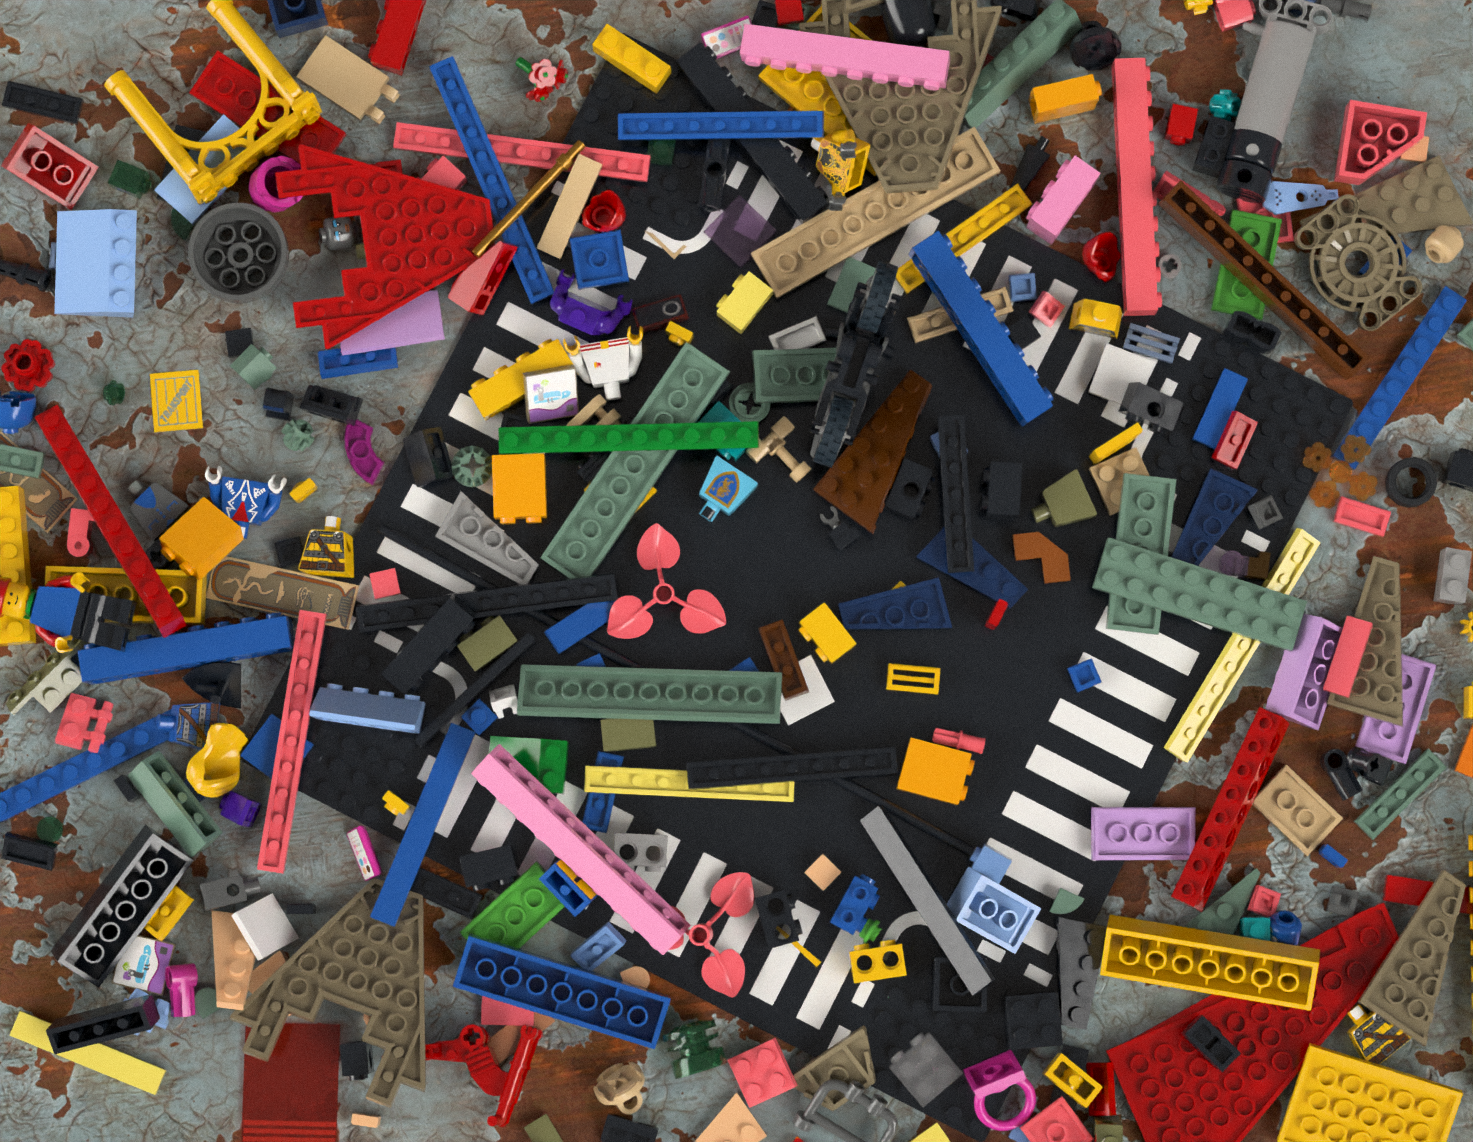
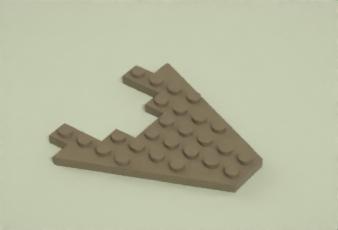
M822 0L823 21L799 23L800 31L850 38L849 14L844 13L845 0ZM951 0L953 35L927 37L928 48L950 52L946 88L928 90L923 85L913 84V87H904L899 85L898 82L893 81L881 84L874 82L870 78L862 77V80H852L847 78V75L837 74L835 77L825 76L856 137L870 144L868 160L886 194L936 190L939 188L1001 17V6L977 8V0Z
M373 878L246 999L244 1010H235L231 1014L230 1019L252 1028L242 1049L243 1053L268 1062L289 1014L314 1023L321 1004L325 999L371 1016L362 1036V1041L385 1049V1052L368 1089L366 1099L391 1108L401 1084L422 1092L426 1090L423 895L410 891L396 926H390L370 918L385 882Z

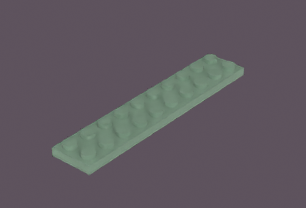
M686 342L631 424L696 423L730 371ZM677 450L612 451L541 556V559L568 578L592 576Z
M521 665L517 715L780 724L782 672Z

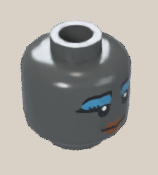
M349 217L326 218L323 222V227L319 228L320 242L326 243V246L331 251L351 248L354 245V241L358 240L355 220L351 221Z

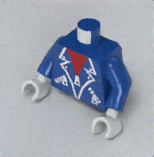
M218 466L217 474H212L209 470L210 467H207L205 477L209 481L210 497L213 505L241 527L244 539H247L249 525L261 526L263 522L268 521L279 509L282 489L287 483L285 477L282 479L281 484L275 482V474L268 483L222 476L221 481L222 467Z

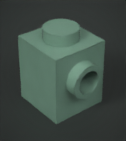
M252 344L230 365L254 390L263 382L269 380L273 371L277 368L270 362L273 356L263 347L258 350Z

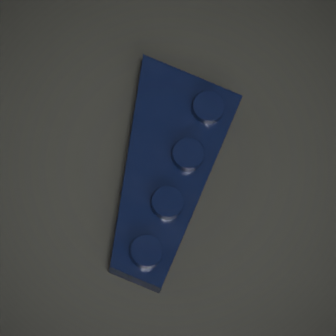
M1209 469L1171 557L1199 566L1258 489L1216 470Z
M944 527L917 555V559L972 587L996 602L999 599L1008 602L1007 608L1009 609L1028 590L973 538L974 572L947 573Z
M939 577L838 604L842 623L846 630L952 628Z

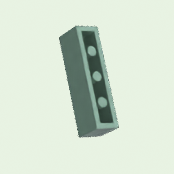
M160 751L142 760L128 775L129 779L191 858L208 848L223 833Z

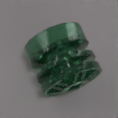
M714 1019L696 1020L686 1023L662 1035L664 1042L674 1039L677 1042L676 1045L666 1048L667 1052L679 1051L681 1055L670 1062L675 1079L728 1063L723 1046L710 1047L709 1042L719 1037L718 1032L706 1034V1029L716 1026Z

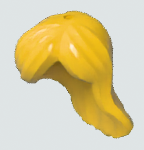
M226 723L211 725L205 746L189 761L186 776L189 783L199 794L210 798L220 797L230 792L237 785L240 778V754L243 747L249 744L245 733L237 726Z

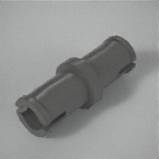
M1350 0L1318 1V4L1328 7L1331 12L1337 13L1339 17L1343 18L1350 16L1368 21L1372 10V5L1370 4L1367 5Z

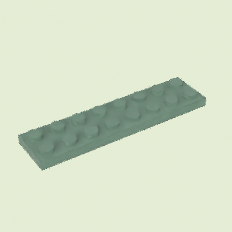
M1107 538L1092 587L1287 651H1293L1307 604L1305 600L1112 538Z

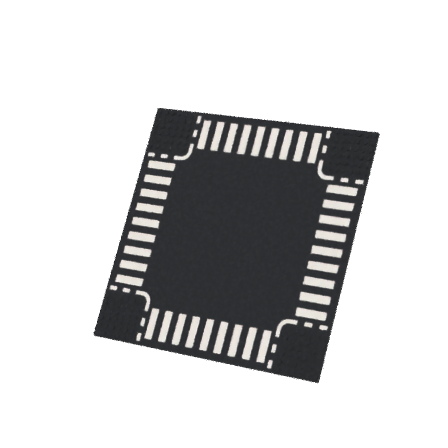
M625 33L622 34L670 65L671 75L656 94L606 60L562 144L574 145L580 140L586 147L651 156L647 182L598 176L584 206L585 208L590 205V199L605 190L614 191L622 200L626 217L623 224L615 230H621L629 282L578 290L570 240L561 259L537 249L570 172L562 171L533 201L523 218L554 290L557 286L556 280L560 271L564 269L563 274L566 277L571 278L572 274H575L572 285L568 289L569 292L610 310L615 309L618 296L624 295L623 302H629L633 299L631 311L628 315H623L617 327L609 334L590 335L558 320V314L550 307L552 296L531 304L513 260H511L484 315L472 314L410 433L411 435L422 429L441 427L451 463L454 455L461 448L471 445L483 448L491 456V459L492 455H510L499 454L498 428L501 427L504 412L526 417L525 398L485 421L468 391L472 389L471 385L482 378L488 380L495 376L493 372L504 365L510 367L517 363L515 359L526 352L532 354L539 350L538 345L548 339H552V341L558 339L568 355L569 352L566 351L563 340H566L568 346H572L576 342L574 336H577L580 345L625 338L627 337L629 326H631L630 332L633 335H638L640 333V325L635 313L636 309L672 298H680L684 310L683 315L642 327V360L636 374L629 377V382L619 384L620 399L606 400L604 387L593 388L592 383H585L576 373L579 412L593 398L600 394L607 401L603 409L607 413L615 409L622 416L619 422L621 425H625L624 422L629 417L633 418L637 414V409L645 404L685 345L683 343L682 346H679L668 340L669 335L666 334V328L670 321L693 332L694 337L690 344L730 371L727 379L734 386L720 400L730 411L729 399L732 392L742 384L754 383L752 351L774 350L769 339L770 335L816 316L824 335H826L827 327L839 328L841 322L843 323L845 320L846 312L829 306L827 303L846 260L778 299L773 294L742 334L717 316V310L719 309L716 307L717 303L725 294L729 296L735 289L732 285L740 274L745 276L750 271L768 285L751 253L800 226L801 223L734 139H731L721 210L715 212H708L698 208L708 139L618 140V114L712 112L676 67V59ZM750 96L747 99L752 107L756 105L761 112L778 111ZM813 138L778 139L784 147L788 145L797 157L794 159L799 167L805 166L812 175L811 182L815 187L821 186L829 199V196L832 195V186L816 167L819 152L811 147ZM714 167L708 173L712 176H717L721 173V170ZM865 169L862 185L846 192V199L879 181L877 175L874 176ZM952 199L851 258L874 268L877 267L879 260L896 265L899 268L911 259L908 254L912 247L937 231L941 235L947 234L978 211ZM581 213L571 238L603 232L585 227L582 224ZM1006 225L960 257L967 266L965 272L969 278L972 279L974 277L982 289L979 292L980 294L1006 287L1010 299L1008 276L1035 273L1037 299L1042 291H1046L1065 306L1051 328L1046 327L1029 313L1036 300L1011 302L1013 312L996 317L999 323L1003 321L1007 328H1009L1027 315L1040 333L1041 338L1022 350L1025 354L1022 358L1027 366L1032 365L1039 376L1036 380L1042 388L1046 387L1053 397L1051 403L1053 406L1021 427L958 330L914 343L907 318L942 307L936 296L931 294L932 290L926 281L906 294L895 279L890 294L900 295L902 299L886 334V337L889 338L887 345L893 347L895 351L891 358L882 354L876 369H874L873 375L879 376L876 386L870 385L866 405L861 414L855 437L910 369L930 382L932 389L922 414L918 416L914 426V434L912 439L908 441L904 459L932 469L931 477L936 478L930 493L925 491L921 499L926 502L921 515H915L912 521L883 509L882 513H879L875 523L876 529L874 534H872L836 508L840 522H845L850 530L856 527L861 534V539L840 553L828 537V533L833 529L830 525L824 524L820 519V514H823L828 520L834 517L833 512L830 510V507L833 505L813 490L831 468L813 462V457L810 455L815 435L810 432L818 401L771 403L766 418L759 422V439L763 440L771 433V427L783 416L793 424L795 428L784 438L787 443L783 447L799 464L805 461L811 468L800 481L796 483L789 476L792 470L777 454L771 456L768 453L756 464L746 454V451L735 462L732 458L726 460L717 449L677 450L653 485L657 492L632 516L593 574L615 573L618 599L626 595L635 596L641 600L643 606L653 599V590L659 585L657 568L645 570L641 567L637 559V547L645 531L653 524L658 523L677 540L680 547V556L676 564L670 568L661 567L664 582L673 587L674 596L687 602L688 594L693 590L700 589L711 593L716 597L724 610L726 624L706 633H692L683 626L680 620V612L684 606L674 601L664 605L656 602L646 610L651 614L653 623L651 628L642 636L631 639L611 636L607 633L608 622L587 635L646 668L729 671L750 657L759 672H774L758 628L783 619L798 661L811 655L835 702L789 726L781 711L780 724H748L803 754L896 747L898 774L853 777L849 779L975 848L977 846L982 848L985 843L1010 857L1012 863L999 884L1041 908L1016 954L959 923L981 958L988 959V969L995 978V981L987 987V1012L932 1010L933 957H947V955L860 822L877 805L829 779L794 782V802L616 794L607 833L591 830L613 852L615 833L668 836L666 867H661V872H646L645 866H635L634 872L670 906L678 908L684 914L686 921L691 925L688 928L689 930L697 924H706L720 910L721 907L714 905L711 901V891L721 878L737 872L749 873L752 879L755 898L785 890L786 895L791 893L795 904V909L791 910L794 920L799 919L803 934L798 935L799 941L797 942L821 962L817 967L791 943L771 949L768 948L755 901L752 909L746 915L732 917L724 911L711 925L713 937L710 944L718 950L719 954L726 949H733L740 954L744 961V982L738 994L733 998L713 990L703 980L702 965L707 958L715 956L704 945H694L690 941L689 936L684 933L683 944L676 949L668 950L662 955L658 950L652 948L639 932L633 930L620 914L613 911L611 906L599 895L576 917L564 907L550 920L585 939H588L607 922H610L627 940L614 954L814 1057L819 1056L864 1025L867 1030L876 1077L875 1083L871 1086L979 1142L985 1141L991 1128L984 1125L976 1115L974 1109L975 1094L965 1077L963 1069L1010 1050L1007 1045L1003 996L1058 992L1059 976H1057V965L1059 963L1058 950L1056 948V938H1058L1056 916L1094 923L1125 860H1091V807L1153 806L1177 758L1167 751L1164 746L1233 634L1162 610L1159 635L1106 629L1109 593L1092 587L1107 538L1116 539L1119 512L1109 516L1088 470L1090 467L1097 465L1093 464L1089 456L1095 449L1135 424L1126 420L1125 414L1118 412L1120 404L1088 393L1106 343L1122 349L1130 323L1180 338L1172 364L1141 354L1137 355L1155 361L1147 386L1184 403L1173 431L1157 434L1148 430V425L1140 422L1139 425L1143 429L1142 433L1135 440L1099 463L1137 447L1150 476L1176 479L1168 557H1171L1209 469L1216 470L1258 489L1199 566L1262 586L1265 580L1243 577L1246 559L1248 557L1256 558L1257 553L1260 551L1270 552L1269 574L1353 406L1351 399L1240 343L1230 340L1226 336L1163 304L1161 308H1158L1155 315L1124 316L1121 283L1113 279L1108 282L1098 279L1096 274L1089 271L1085 265ZM645 231L654 234L673 253L682 245L687 247L673 259ZM1082 299H1089L1120 306L1122 317L1117 339L1069 329L1074 303ZM1135 331L1132 333L1133 335L1172 346V343ZM826 337L825 342L809 349L837 348L838 338ZM1132 340L1129 343L1167 356L1170 353ZM1224 368L1248 378L1234 411H1238L1258 422L1237 469H1232L1213 459L1212 455L1215 449L1192 440ZM753 393L750 394L747 401L738 402L746 406L747 414H749L752 407H761V405L753 402ZM710 402L696 423H698L715 404ZM1149 403L1147 406V412L1151 416V414L1153 413V407ZM964 415L966 448L968 450L967 467L972 538L1028 589L1011 609L1006 608L998 626L993 630L985 627V624L996 601L916 558L944 527L940 458L929 440L931 435L938 432V416ZM575 416L548 420L547 422L555 423V426H566ZM594 416L586 425H596L600 420ZM842 443L836 460L849 445ZM403 446L353 541L354 578L334 577L333 579L359 585V590L349 630L325 625L312 704L319 688H327V683L342 685V690L352 692L353 687L369 689L368 694L378 695L379 691L394 693V698L404 699L405 697L381 673L424 624L359 633L357 605L481 590L377 533L382 524L498 587L520 585L435 537L460 492H463L539 565L529 584L570 579L541 559V556L584 494V489L588 484L577 474V467L582 462H588L590 460L589 456L593 452L544 453L547 518H542L541 523H526V519H515V524H500V520L494 519L492 475L486 483L478 487L464 486L455 477L434 481L423 487H417L405 446ZM471 456L469 464L461 467L469 468L472 477H474L476 468L484 465L475 464V459ZM719 456L758 482V486L730 516L719 511L714 520L710 522L699 514L707 502L699 496V493L715 457ZM991 461L1022 463L1020 514L1016 521L984 519L985 512H980L981 497L983 494H986V487L981 485L982 471L988 467ZM1077 469L1097 515L1091 519L1054 527L1050 518L1036 523L1031 513V508L1043 504L1040 493ZM908 484L904 487V493L909 497H915L918 494V488L913 484ZM889 489V491H888V494H887L886 499H885V501H884L885 504H886V502H887V500H888V497H889L890 492H891L892 489ZM1272 495L1283 518L1259 530L1248 506ZM1040 532L1068 554L1071 580L1044 584L1041 558L1015 561L1012 535ZM395 568L401 594L375 600L369 574ZM938 577L952 628L846 630L857 644L832 664L828 660L823 662L815 652L818 647L812 639L807 642L799 632L801 628L799 622L824 602L843 625L838 608L839 603L892 590L900 581L908 586ZM586 604L542 609V611L561 621ZM524 612L502 614L500 617L517 640H520L526 633H530L536 642L423 748L419 747L414 741V738L418 735L416 733L324 721L310 716L306 739L314 744V746L303 759L298 791L401 843L451 723L475 732L461 716L478 699L497 716L491 705L489 691L514 684L518 698L521 665L576 666V664L599 653L577 642L558 654L544 633L551 627ZM490 616L474 618L472 621L475 625L471 629L473 633L482 628L480 624ZM462 632L455 639L458 642L457 645L461 643L459 639L464 635ZM457 645L449 654L444 651L438 657L441 661L440 664L431 673L426 671L421 676L424 681L414 692L409 689L406 693L407 695L420 696V701L426 703L422 730L500 657L476 673ZM601 655L606 667L624 668ZM1092 658L1102 682L1077 693L1067 668ZM291 661L249 739V743L271 714L282 720ZM888 663L941 668L938 695L886 690ZM893 670L894 675L934 678L935 673ZM892 680L893 685L934 687V684ZM511 707L503 709V718H497L480 736L477 733L475 734L425 856L463 875L460 856L511 844L519 876L513 877L514 882L536 861L547 871L559 858L555 856L554 852L543 841L536 838L534 833L524 823L520 822L505 805L501 804L486 787L482 786L471 773L489 754L490 736L568 741L564 794L553 795L582 822L589 792H584L585 766H595L598 751L604 752L600 720L606 718L518 716L513 713ZM654 720L656 747L605 752L624 756L622 767L666 770H687L686 763L783 756L782 753L725 722ZM935 728L954 732L962 730L963 734L986 738L982 754L959 749L960 751L971 753L970 760L975 761L971 776L966 775L964 785L968 786L964 801L960 800L958 805L896 789L910 738L934 743L932 737ZM937 744V745L949 747V748H952V749H956L955 747H950V746H946V745H942V744ZM241 757L242 762L257 769L255 766H253L251 763H249L247 760ZM388 790L411 806L405 815L399 812L396 816L384 807L387 802L382 798ZM887 811L947 904L968 867L971 868L973 864L970 856ZM624 845L620 849V855L623 859L629 860L634 857L635 849L632 845ZM650 846L646 851V856L650 861H656L661 857V850L657 846ZM822 854L841 871L824 891L804 873ZM863 874L876 881L874 884L878 888L876 894L880 895L873 910L868 907L863 916L867 918V921L869 918L874 921H880L878 927L882 929L874 942L868 941L870 948L880 947V941L895 939L896 944H902L906 976L860 983L853 982L849 951H854V945L866 943L859 936V932L855 931L854 935L830 923V920L854 876L860 878ZM498 881L488 883V889L502 894L513 882L499 885ZM1059 888L1084 898L1082 904L1070 913L1055 914L1049 912ZM773 898L768 903V909L770 912L778 914L783 910V902L778 898ZM782 923L778 925L790 935L791 929L787 924ZM775 929V933L778 938L786 939L777 929ZM888 951L884 954L883 962L886 966H894L897 963L898 957L895 952ZM862 955L857 959V966L860 970L865 971L871 967L872 961L869 956ZM1031 1048L1012 1050L1021 1067ZM1012 1085L1004 1091L992 1093L985 1097V1109L991 1117L996 1119Z

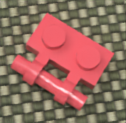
M71 693L55 738L56 744L81 750L84 741L90 742L88 751L98 753L100 745L104 744L106 738L104 733L107 724L111 723L113 717L111 712L114 704L104 701L102 709L96 710V699ZM91 719L97 720L94 731H88Z

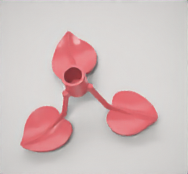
M658 523L649 527L641 537L637 547V559L645 570L657 568L659 585L653 590V599L644 606L641 600L635 596L626 595L614 602L610 609L607 633L611 636L631 639L645 634L653 623L651 614L646 610L656 602L664 605L674 601L684 606L680 612V620L683 626L692 633H706L726 624L724 610L716 597L711 593L700 589L693 590L688 594L687 602L674 596L673 587L664 582L661 567L670 568L676 564L680 556V547L677 540Z
M745 872L732 873L721 878L711 891V901L714 905L721 907L720 910L706 924H697L685 932L694 945H704L706 949H709L715 955L707 958L702 965L701 972L705 983L713 990L731 998L738 994L743 985L745 977L744 961L740 954L733 949H726L719 954L718 950L710 944L713 937L711 925L724 911L732 917H740L746 915L752 909L755 893L751 875ZM671 906L685 919L684 914L678 908ZM684 935L669 950L680 947L684 942Z

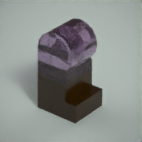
M1228 551L1220 557L1218 566L1220 571L1226 575L1265 580L1268 577L1271 553L1260 551L1255 558L1242 556L1236 551Z

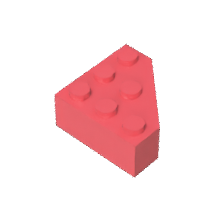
M1350 100L1345 106L1334 181L1360 185L1417 145L1424 137L1427 112Z

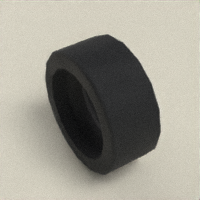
M1416 457L1404 458L1395 463L1387 472L1385 487L1390 499L1397 505L1406 508L1417 507L1427 502L1433 496L1437 487V477L1432 466L1425 460ZM1410 467L1419 469L1426 478L1425 490L1421 495L1412 498L1402 495L1396 487V478L1399 472Z

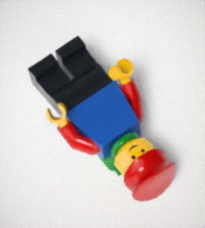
M82 572L55 578L48 581L45 587L39 586L37 590L30 589L29 586L12 582L11 578L0 575V617L5 615L18 619L22 617L29 619L30 623L35 624V632L48 645L55 647L60 653L73 651V648L68 646L67 641L74 639L125 652L130 629L104 623L106 619L132 625L137 602L86 592L81 585L86 581L90 582V579Z

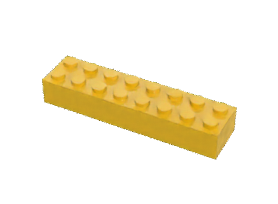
M1109 915L1100 975L1311 1011L1320 949Z

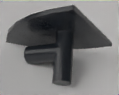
M206 663L192 669L182 677L183 681L194 692L213 704L220 703L222 706L241 709L240 663Z

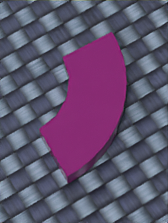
M356 420L355 426L347 424L345 428L344 444L347 457L356 473L373 486L385 463L376 456L372 449L371 437L374 428Z

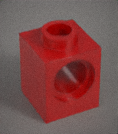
M1172 104L1164 139L1170 140L1171 144L1177 146H1184L1185 143L1189 144L1193 138L1198 109Z

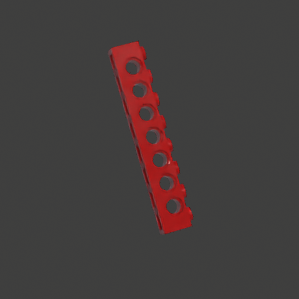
M1259 707L1171 895L1178 902L1197 911H1203L1290 723L1282 716Z

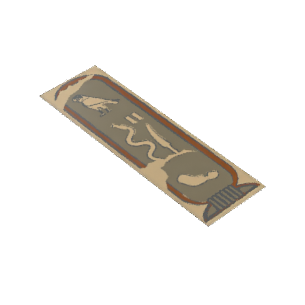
M0 431V444L18 447ZM42 469L40 479L0 471V487L20 486L23 488L26 514L47 533L77 501V498L44 469Z

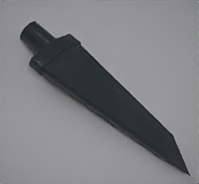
M1041 136L1036 146L1030 144L1026 146L1025 153L1010 188L1018 183L1023 191L1026 190L1050 157V154L1044 152L1050 140Z

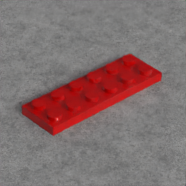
M217 50L189 94L219 114H224L233 123L242 127L254 114L259 104L261 78ZM269 84V98H282L276 89ZM279 105L267 107L264 120L270 123L277 121L283 116L284 108ZM320 116L314 123L306 124L299 129L296 137L282 142L277 151L300 164L298 145H305L334 154L347 134ZM260 121L257 124L259 130L255 135L258 139L269 131L261 125Z

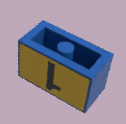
M562 859L556 861L539 878L575 917L598 896L581 877L575 875L573 870Z

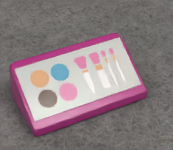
M749 16L702 33L701 39L704 47L709 46L716 54L717 59L739 51L744 25H752Z
M358 826L349 831L347 837L364 880L368 881L383 875L366 827Z

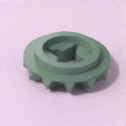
M745 383L738 386L730 396V411L741 422H760L766 418L770 410L771 403H757L761 407H752L749 414H747L746 406L738 403L739 401H747L751 393H753L752 398L755 403L754 383Z
M473 445L461 448L452 460V473L455 479L464 486H481L492 475L491 456L483 448ZM471 456L475 459V464L484 465L476 468L474 477H472L469 468L461 467L469 464Z

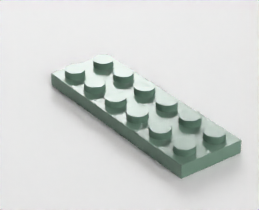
M1123 474L1116 540L1168 556L1176 479ZM1109 594L1106 629L1159 635L1161 610Z

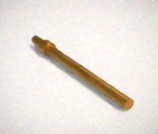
M578 140L565 154L562 153L555 160L556 164L482 239L472 252L480 258L563 170L567 171L574 164L573 160L586 146Z

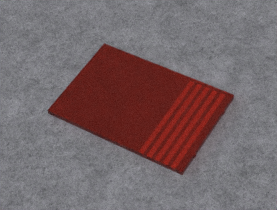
M285 1023L268 1062L244 1053L241 1142H337L341 1024ZM245 1026V1042L252 1029L248 1026Z

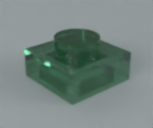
M649 140L647 155L651 156L650 163L672 166L676 140Z

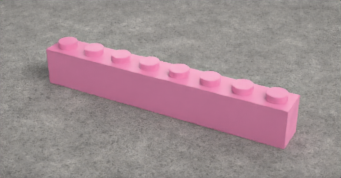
M750 24L744 25L740 48L741 60L749 66L757 67L760 64H766L777 70H785L788 67L796 68V71L801 73L818 71L829 77L841 74L847 75V78L852 80H862L863 77L870 78L874 82L881 84L893 81L898 82L899 85L904 87H913V84L923 85L928 90L946 88L950 64V52L946 50Z

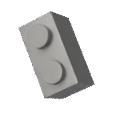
M1447 547L1440 550L1434 602L1454 605L1465 603L1472 551Z

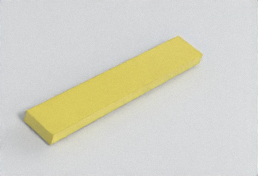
M19 1011L9 1036L54 1053L46 1033V1029L52 1023L24 1011ZM102 1043L56 1054L154 1095L157 1094L166 1069Z

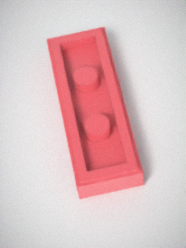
M1351 616L1346 617L1323 687L1324 691L1349 698L1373 623Z

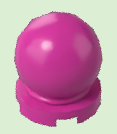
M278 156L270 158L258 166L250 176L249 193L253 202L261 209L274 213L285 211L299 202L303 196L279 199L275 172L300 170V164L292 158Z

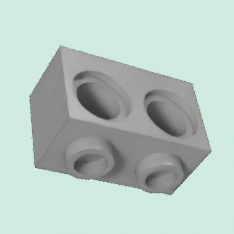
M615 833L614 853L633 871L635 866H645L646 872H661V867H666L668 836ZM627 844L632 845L635 849L634 857L629 860L623 859L620 855L621 847ZM650 846H657L661 850V857L656 861H650L646 856V851Z

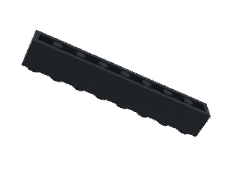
M700 42L676 60V67L712 112H761L756 105L752 107L747 101L749 96L741 86L736 87L731 81L733 76L725 66L720 67L715 61L717 56L709 46L705 48ZM780 138L734 139L801 224L814 218L827 208L828 202L826 199H828V195L821 186L815 187L810 180L812 179L810 172L805 166L799 167L794 160L797 158L788 145L784 147L778 140Z

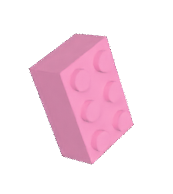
M1074 156L1071 162L1066 159L1056 175L1058 180L1056 182L1051 180L1041 196L1043 201L1041 203L1036 201L1028 212L1026 219L1029 222L1026 228L1052 245L1095 185L1100 172L1077 156Z

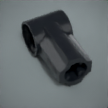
M1339 749L1325 751L1321 755L1320 765L1326 771L1341 800L1344 801L1363 791L1352 769L1347 766L1346 754ZM1335 754L1339 758L1337 768H1332L1328 765L1329 755Z

